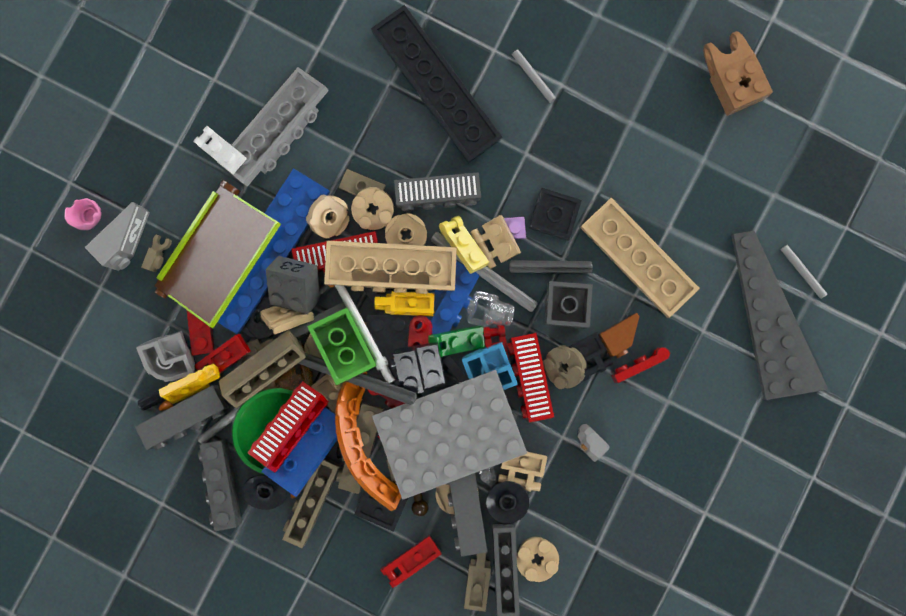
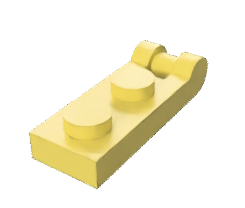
M455 216L451 221H444L439 224V229L450 246L457 247L456 254L470 274L488 265V259L464 227L460 216Z

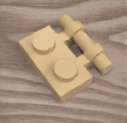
M502 215L482 225L486 232L485 234L481 235L478 228L470 232L474 241L488 259L489 263L487 266L490 269L497 266L493 258L498 256L500 262L503 263L521 253ZM487 240H490L494 248L491 252H489L485 244Z
M527 451L525 455L501 463V468L509 471L507 476L499 474L497 482L512 481L520 484L526 491H540L541 483L533 481L534 476L543 478L547 456ZM515 472L527 474L526 480L515 478Z

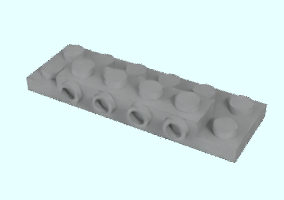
M297 67L231 145L247 158L232 175L248 187L260 171L264 174L267 171H272L276 167L278 158L289 152L290 144L294 139H299L303 135L305 126L316 120L319 110L315 106L329 91L326 86Z

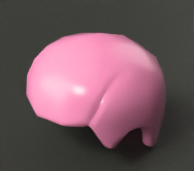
M88 198L75 200L72 207L65 209V220L69 225L79 230H90L101 219V208L95 201Z

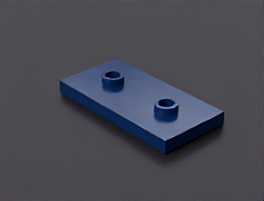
M324 408L276 473L267 467H264L261 472L297 497L338 440L335 414Z

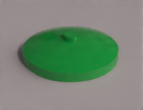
M270 388L259 391L244 402L235 415L232 424L234 448L241 460L248 467L259 473H262L261 471L265 466L249 455L248 452L254 441L259 439L265 431L267 424L278 414L280 407L292 396V390Z

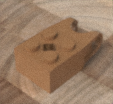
M738 31L733 32L729 37L731 54L720 52L711 42L704 46V57L711 76L710 81L727 116L763 101L773 93L755 53L743 35Z

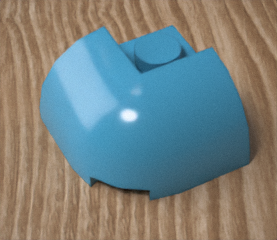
M502 342L476 350L462 358L469 379L496 370L503 390L518 385Z

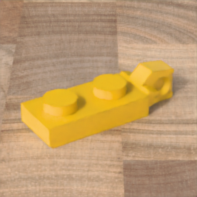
M392 291L391 294H386V297H375L374 307L375 310H384L385 313L391 315L434 316V294Z
M215 364L205 366L203 370L190 373L186 377L159 389V394L165 400L175 404L210 387L209 383L220 378L219 368Z

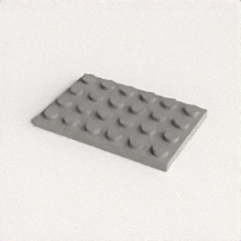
M496 370L416 399L413 405L405 403L372 416L402 500L527 454Z

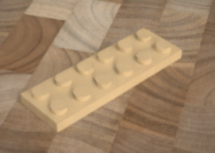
M612 198L580 227L667 318H670L700 289Z

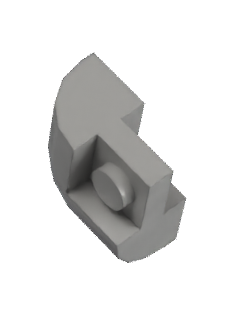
M182 331L154 338L136 347L146 372L156 379L164 380V382L174 381L195 372L194 357L192 356L191 349H188Z

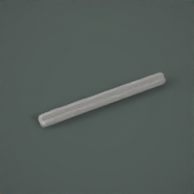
M439 232L432 236L431 242L438 247H451L446 238ZM456 254V260H458L459 262H461V260L459 259V257H458L457 254ZM487 266L475 271L480 277L528 311L532 312L536 308L538 303Z

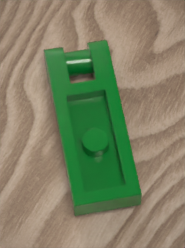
M482 326L428 336L429 343L438 342L441 357L485 348L484 329Z

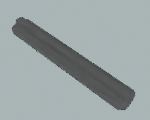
M511 260L509 262V271L511 273L590 274L593 270L591 261Z

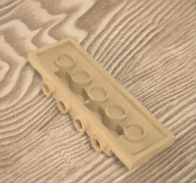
M327 241L324 284L351 287V291H364V287L373 288L372 292H385L386 288L394 289V292L406 293L407 289L416 290V293L427 294L428 291L432 290L455 291L457 247Z

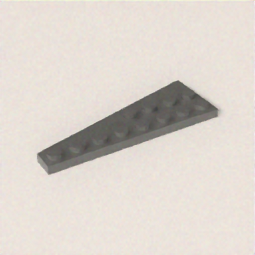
M755 231L731 235L763 400L827 390L824 378Z

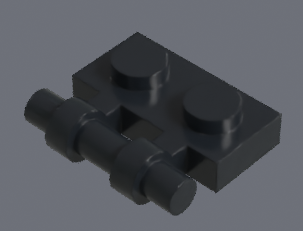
M598 332L568 346L569 348L577 349L583 355L585 361L593 358L595 362L594 365L584 369L585 377L583 381L588 380L589 376L597 372L602 373L606 371L607 367L613 365L610 357L604 360L600 357V354L607 350Z

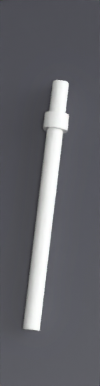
M335 285L375 360L377 370L381 371L386 382L392 384L395 382V379L388 368L389 363L386 357L381 355L345 286Z

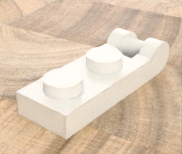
M206 126L203 129V134L199 138L196 137L193 142L234 174L247 158ZM210 138H212V140H211V141L209 142V144L207 145L206 142H207Z

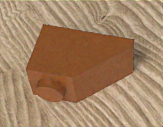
M638 313L632 314L599 333L609 357L616 355L619 358L628 353L627 348L633 344L639 320Z

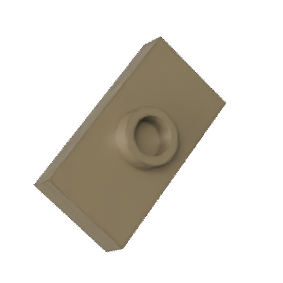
M346 169L339 189L356 196L361 190L368 187H377L384 191L386 185Z

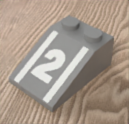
M131 202L85 248L104 267L117 271L126 268L131 262L130 259L135 255L150 212L142 206Z

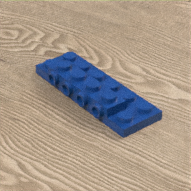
M456 261L455 291H428V293L434 294V316H425L432 322V334L448 332L452 326L457 327L462 318L459 315L462 308L467 309L472 300V297L469 295L480 275L476 272L470 274L466 267ZM410 315V322L416 316ZM422 323L417 325V329L421 328Z

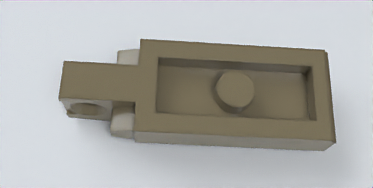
M486 553L477 554L476 559H471L464 609L486 612L491 572L490 561L485 560Z

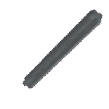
M305 353L306 358L299 362L301 365L331 375L322 358ZM363 373L347 381L409 405H413L417 398L415 392Z

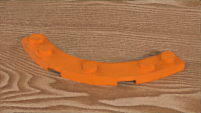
M345 381L339 391L335 412L336 434L341 454L358 484L390 511L396 510L401 499L398 486L386 478L376 468L370 458L367 459L362 449L364 445L356 419L366 388Z

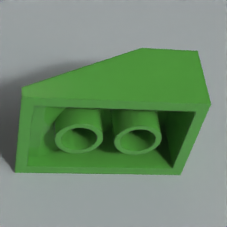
M348 308L307 326L336 386L376 367Z

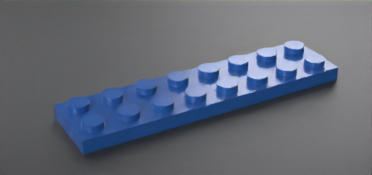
M293 168L265 211L266 215L278 221L281 225L227 306L218 323L232 332L240 334L268 290L265 269L278 256L286 258L290 256L292 249L295 248L309 226L306 217L311 205L319 196L329 195L330 191Z

